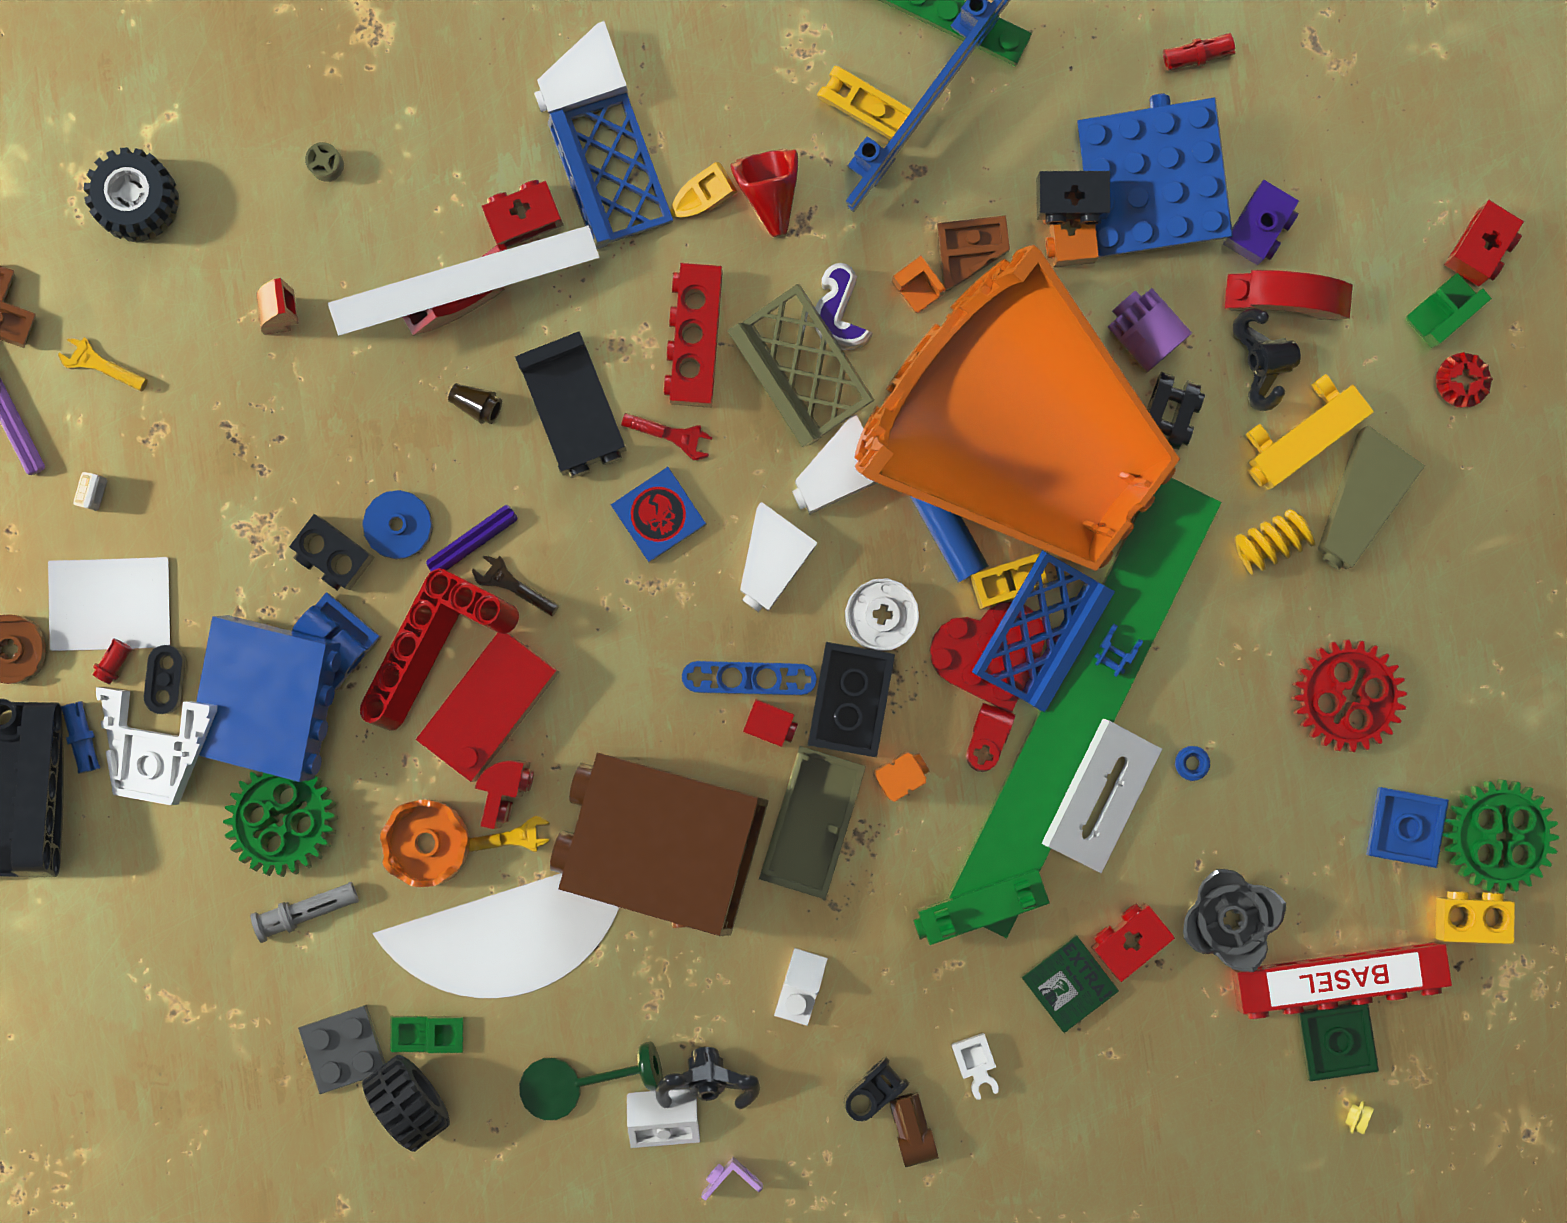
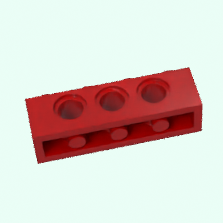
M680 263V272H673L672 293H678L677 307L671 306L669 327H675L674 341L668 340L667 361H673L672 375H665L664 395L670 396L671 405L712 408L723 275L722 266ZM698 293L704 296L705 303L701 308L691 309L686 305V300L691 294ZM691 327H696L703 333L701 340L694 344L688 343L683 339L684 332ZM688 361L696 362L700 366L698 375L693 378H686L680 372L682 365Z

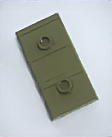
M799 746L761 870L760 880L826 900L866 766Z

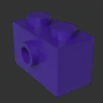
M1263 180L1233 226V237L1226 238L1223 245L1256 265H1259L1264 258L1271 260L1281 244L1276 238L1282 229L1288 231L1299 214L1294 211L1299 200Z

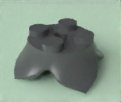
M1216 869L1202 881L1198 889L1197 900L1185 916L1183 926L1184 939L1195 951L1202 954H1214L1225 965L1234 970L1254 972L1266 958L1268 935L1278 929L1283 922L1286 902L1269 887L1247 883L1243 876L1236 871ZM1229 910L1234 914H1239L1240 918L1235 921L1237 925L1233 928L1223 922V918L1227 917L1225 913Z

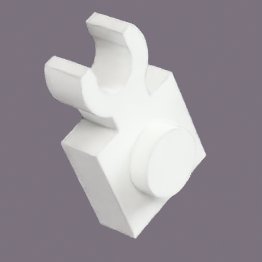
M981 1033L951 1044L963 1079L970 1076L974 1078L971 1085L974 1097L977 1100L981 1099L979 1086L982 1083H989L994 1094L998 1093L999 1087L996 1080L987 1073V1070L996 1068L985 1034Z

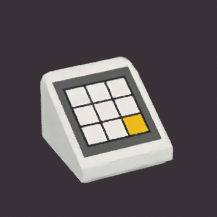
M83 472L73 504L94 511L99 510L107 478Z

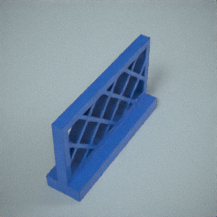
M627 93L567 112L560 110L550 113L548 120L549 129L585 226L589 225L596 249L607 247L608 243L673 222ZM622 104L626 115L622 127L603 118L608 108ZM602 110L600 116L594 114V112ZM585 116L595 121L596 124L590 137L577 132L572 119ZM628 123L632 132L625 129ZM600 124L618 133L611 148L593 140ZM622 135L636 142L638 150L633 159L615 150ZM579 140H581V141H583V142L586 143L584 149H582V146H581V143H580ZM590 145L608 154L601 169L587 163L585 154ZM639 155L641 156L643 164L637 161ZM612 156L630 165L623 180L605 172ZM633 167L647 173L649 183L645 191L626 182ZM591 172L598 175L595 182ZM601 177L620 186L613 201L599 195L597 185ZM651 186H652V189H653V191H654L655 196L652 195V194H650V193H648L649 190H650V188H651ZM623 188L642 197L635 212L616 203ZM647 199L658 204L663 217L649 220L639 215L638 213L644 200ZM603 204L610 207L607 214L605 212ZM613 209L631 217L626 229L616 232L612 231L608 219ZM635 220L641 222V224L632 226Z
M1042 550L972 672L1045 712L1115 591ZM1048 562L1055 565L1057 579L1043 584L1041 574ZM1064 571L1069 573L1070 575L1065 576ZM1076 580L1085 582L1078 595L1069 599L1066 584ZM1059 587L1062 601L1047 607L1044 592ZM1037 595L1040 609L1025 615L1023 605L1027 598ZM1063 609L1065 617L1060 626L1051 629L1049 614ZM1041 617L1044 632L1029 637L1027 622ZM1020 625L1022 640L1007 645L1006 635L1009 629ZM1046 639L1047 648L1044 654L1034 659L1031 645ZM1024 648L1027 662L1012 667L1009 653ZM1002 656L1005 670L995 674L986 672L992 659ZM1028 670L1030 678L1023 691L1016 688L1013 675Z

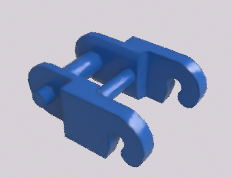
M1113 624L1099 646L1103 651L1101 654L1096 653L1095 658H1097L1095 665L1105 664L1115 670L1114 676L1117 677L1119 673L1124 674L1125 669L1123 666L1125 663L1131 664L1143 640L1138 639L1130 654L1122 652L1112 646L1110 642L1113 633L1118 625ZM1108 650L1122 657L1119 664L1105 656Z

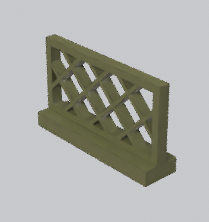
M796 284L751 317L728 330V333L802 447L813 444L828 431L874 401L873 396L800 284ZM795 295H797L803 305L801 320L784 317L786 302ZM779 307L777 315L770 314ZM808 314L813 322L807 321ZM764 317L776 319L773 339L761 337L754 324ZM782 321L800 324L796 344L779 341ZM806 326L816 327L822 334L820 349L802 345ZM765 342L772 343L771 351ZM827 343L832 351L825 350ZM778 345L795 348L792 368L780 366L777 362L776 353ZM801 350L819 353L815 373L798 369ZM824 355L834 356L839 360L841 366L838 378L821 374ZM784 371L791 372L790 379H788ZM845 372L848 374L851 380L844 379ZM797 374L814 377L810 397L799 395L794 388ZM820 379L837 382L834 402L816 398ZM843 384L855 386L863 399L853 406L841 404L840 398ZM803 400L809 401L808 408L806 407ZM815 403L833 406L830 421L822 427H819L813 417ZM838 408L847 409L837 416Z

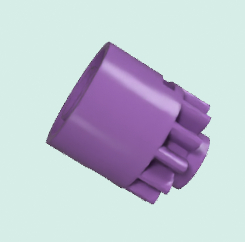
M1153 288L1142 297L1137 291L1130 294L1112 311L1117 318L1108 326L1110 331L1146 372H1149L1192 334Z

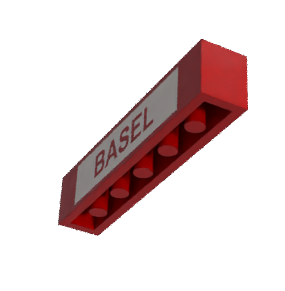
M1438 941L1261 965L1254 972L1232 969L1237 1010L1243 1015L1248 1014V1019L1269 1017V1011L1281 1009L1283 1014L1304 1012L1303 1006L1317 1005L1318 1010L1333 1009L1338 1007L1339 1001L1351 1000L1352 1005L1373 1003L1372 997L1386 995V1000H1400L1408 998L1407 992L1420 991L1423 996L1442 993V987L1452 986L1446 944Z

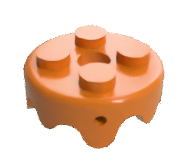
M417 800L398 806L392 811L389 820L380 834L384 854L382 862L385 869L391 875L414 887L435 886L452 879L465 864L469 853L470 838L463 818L455 809L436 800ZM424 833L431 834L435 839V847L430 853L422 852L418 846V839Z

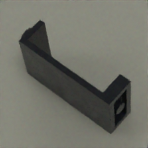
M580 331L515 356L562 475L569 473L570 478L577 477L590 471L588 466L601 461L602 465H607L622 458L620 453L627 451Z

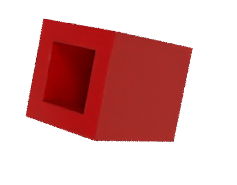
M755 699L743 732L782 747L784 741L791 743L798 723L792 721L794 714Z

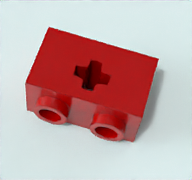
M539 180L526 182L519 187L520 191L508 196L506 192L493 195L487 199V204L482 205L497 245L505 244L507 248L563 226L546 181L539 183ZM519 206H523L527 210L525 211L526 217L524 219H520L516 215L518 214L517 208Z
M1491 200L1486 201L1475 213L1444 265L1478 287L1488 279L1495 280L1505 265L1504 262L1500 261L1506 251L1512 252L1522 237L1518 231L1524 221ZM1486 241L1489 242L1487 249L1484 248Z
M1137 903L1129 907L1121 915L1123 921L1113 929L1110 925L1102 929L1094 937L1096 943L1091 946L1120 982L1124 981L1175 939L1151 907L1145 903L1140 907ZM1127 932L1133 935L1139 934L1135 938L1137 945L1133 948L1129 945L1123 946L1127 941L1124 936Z

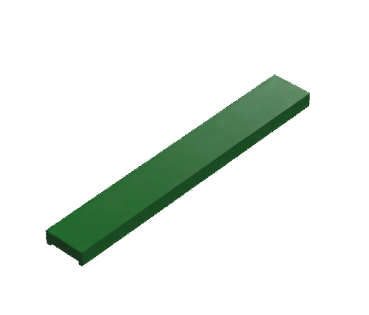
M1171 478L1166 484H1161L1154 494V502L1145 512L1138 510L1132 522L1134 528L1123 540L1102 583L1115 592L1045 712L1039 710L947 899L1034 868L1040 872L1051 848L1041 843L1102 719L1114 722L1222 502ZM1113 624L1118 625L1113 633L1110 642L1112 646L1122 652L1130 654L1138 639L1143 640L1131 664L1125 663L1123 666L1125 669L1124 674L1119 673L1117 677L1114 676L1115 670L1105 664L1095 665L1097 661L1095 655L1096 653L1101 654L1103 651L1099 646ZM1110 650L1105 655L1117 664L1122 660V657ZM1018 915L984 926V928L1007 939Z

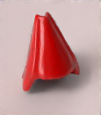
M779 149L753 154L731 163L730 168L737 184L772 237L786 235L797 182L798 153L796 149Z

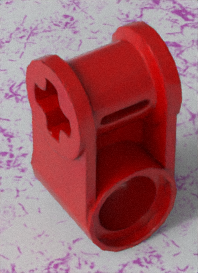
M982 703L966 755L967 762L972 769L985 772L996 765L1004 743H1006L1016 714ZM982 747L988 748L987 754L992 756V760H986L983 765L977 763L978 757L973 755L974 750L980 751Z

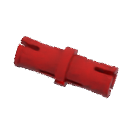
M1226 33L1205 40L1196 38L1192 40V43L1164 49V64L1169 72L1194 64L1203 66L1206 64V61L1235 55L1233 37L1231 33Z

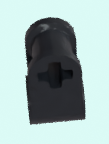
M887 1057L877 1062L846 1093L844 1107L852 1119L867 1121L886 1104L900 1095L909 1085L907 1079L902 1080L890 1067V1060ZM882 1074L889 1080V1082L892 1084L891 1086H889L882 1079ZM857 1095H865L870 1101L867 1110L861 1113L854 1112L851 1109V1101Z

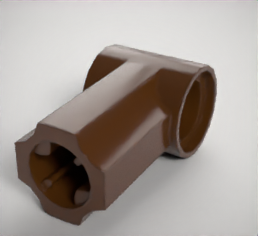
M918 1092L896 1097L890 1102V1108L899 1133L897 1140L905 1168L939 1159L931 1128L927 1127Z

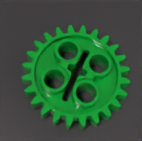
M250 772L252 782L249 785L243 781L238 782L243 792L241 794L231 792L230 794L237 801L236 804L225 806V809L233 814L232 818L223 820L225 825L233 827V830L225 834V838L236 840L230 847L231 851L235 853L243 851L238 860L244 864L251 860L250 869L256 872L263 865V874L270 876L275 868L277 875L284 877L287 867H289L292 873L299 874V863L311 868L312 865L309 857L313 855L322 859L323 856L319 851V847H331L330 842L325 839L326 834H336V830L328 826L329 822L338 819L337 815L328 812L329 809L336 806L335 801L331 799L325 800L331 792L330 789L327 787L319 788L323 780L315 776V779L297 782L263 773V776L259 777L254 772ZM292 788V800L286 804H281L280 796L282 792ZM303 802H307L306 807L298 809ZM258 807H263L264 815L259 822L252 823V812ZM282 813L283 815H285L282 818L284 824L282 826L277 825V823L279 822V818L277 816ZM304 817H310L311 825L309 829L299 833L297 829L299 821ZM258 831H262L259 837L255 838V833ZM274 836H280V847L276 851L269 852L268 843L270 839Z
M1498 779L1495 788L1492 781H1484V791L1478 786H1471L1473 797L1461 794L1459 797L1464 805L1462 807H1450L1457 814L1456 819H1445L1446 823L1453 826V831L1443 833L1444 837L1453 839V843L1445 847V851L1456 853V856L1450 860V864H1462L1463 866L1458 874L1463 877L1471 874L1469 883L1477 886L1482 881V889L1490 891L1495 886L1496 892L1504 893L1508 885L1511 891L1517 892L1519 891V881L1525 886H1532L1530 875L1542 878L1543 874L1539 869L1540 865L1552 866L1551 862L1545 858L1547 853L1557 854V850L1549 845L1550 841L1559 839L1558 835L1550 833V829L1558 825V822L1547 820L1546 818L1553 809L1549 807L1540 808L1545 798L1538 795L1531 798L1533 788L1525 787L1521 790L1520 782L1512 781L1508 787L1506 780ZM1501 805L1504 806V810L1502 811V813H1500L1499 807ZM1486 809L1490 813V822L1485 827H1481L1478 821L1479 814ZM1521 810L1524 814V822L1520 827L1516 828L1513 824V816L1517 811ZM1506 832V838H1502L1500 841L1496 839L1497 834ZM1486 844L1490 851L1489 857L1484 862H1480L1478 850ZM1521 845L1524 851L1523 858L1515 863L1512 853L1516 846ZM1502 859L1503 866L1499 867L1498 863Z

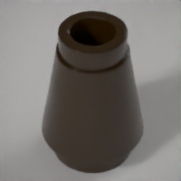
M458 383L453 385L448 396V402L454 404L481 424L484 422L492 424L498 417L502 407V399L496 397L495 392Z

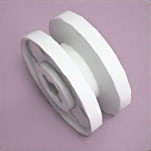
M888 578L873 579L859 586L849 597L845 609L846 626L852 638L862 647L876 651L893 650L905 644L915 633L919 621L918 604L912 592L902 583ZM881 605L887 607L886 612L891 613V618L884 620L883 625L877 623L878 618H873V611L879 610Z

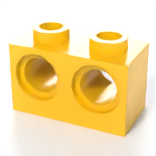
M1039 553L972 574L970 580L980 610L1014 599L1036 562ZM1044 570L1041 574L1043 584L1048 583Z
M1447 891V898L1436 897L1435 939L1444 942L1514 944L1515 902L1504 900V893L1482 892V899L1469 898V892ZM1461 907L1464 911V920L1461 924L1454 926L1450 918L1451 913L1455 908ZM1495 908L1499 913V920L1496 925L1489 927L1486 923V914L1490 909Z

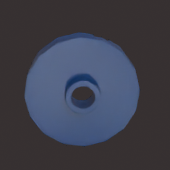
M401 490L385 492L373 499L365 511L362 522L364 536L371 548L384 557L396 560L411 557L422 551L430 540L433 529L431 514L426 504L414 494ZM396 518H400L403 522L402 528L398 531H394L391 527L392 521Z

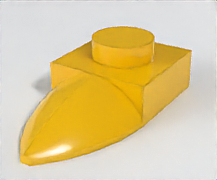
M714 162L681 188L674 199L670 213L673 217H690L705 210L712 211L738 191L722 164Z

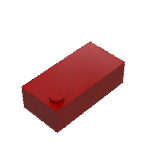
M497 633L416 740L467 780L475 782L559 674V671L510 633Z

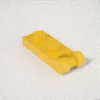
M838 66L833 67L829 74L831 77L826 87L822 86L817 94V97L824 103L836 107L890 140L912 111V109ZM842 85L851 89L846 98L838 94Z

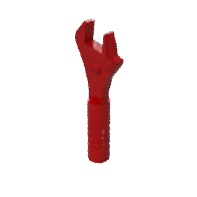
M628 413L624 414L621 426L671 441L681 448L692 460H700L709 456L708 453L696 451L699 438L712 440V437L701 431V425L687 429H676Z

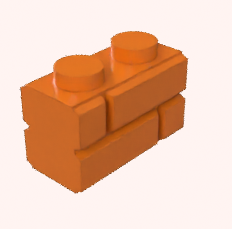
M904 752L892 759V764L886 763L874 770V776L886 797L895 802L907 795L908 789L913 791L925 784L927 779L925 774L930 772L920 754L912 755Z

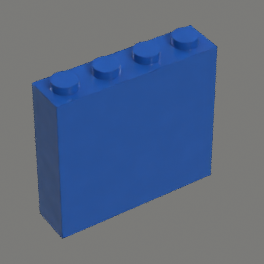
M230 615L212 616L196 702L218 706L199 756L297 782L315 779V775L319 772L322 758L319 755L321 743L328 731V722L326 721L328 707L332 704L335 695L333 687L334 676L341 664V653L339 652L341 643Z

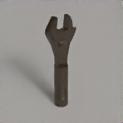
M483 556L492 565L484 576L475 569H472L475 581L479 585L508 589L550 616H553L559 607L554 601L516 580L508 571L501 556L497 559Z

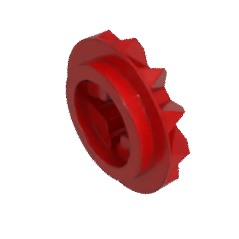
M1462 352L1448 357L1440 365L1436 376V385L1440 395L1446 402L1456 407L1468 408L1481 403L1490 393L1493 378L1489 371V365L1484 363L1479 358V355ZM1464 366L1467 376L1478 379L1468 384L1466 393L1463 383L1451 381V379L1462 375Z

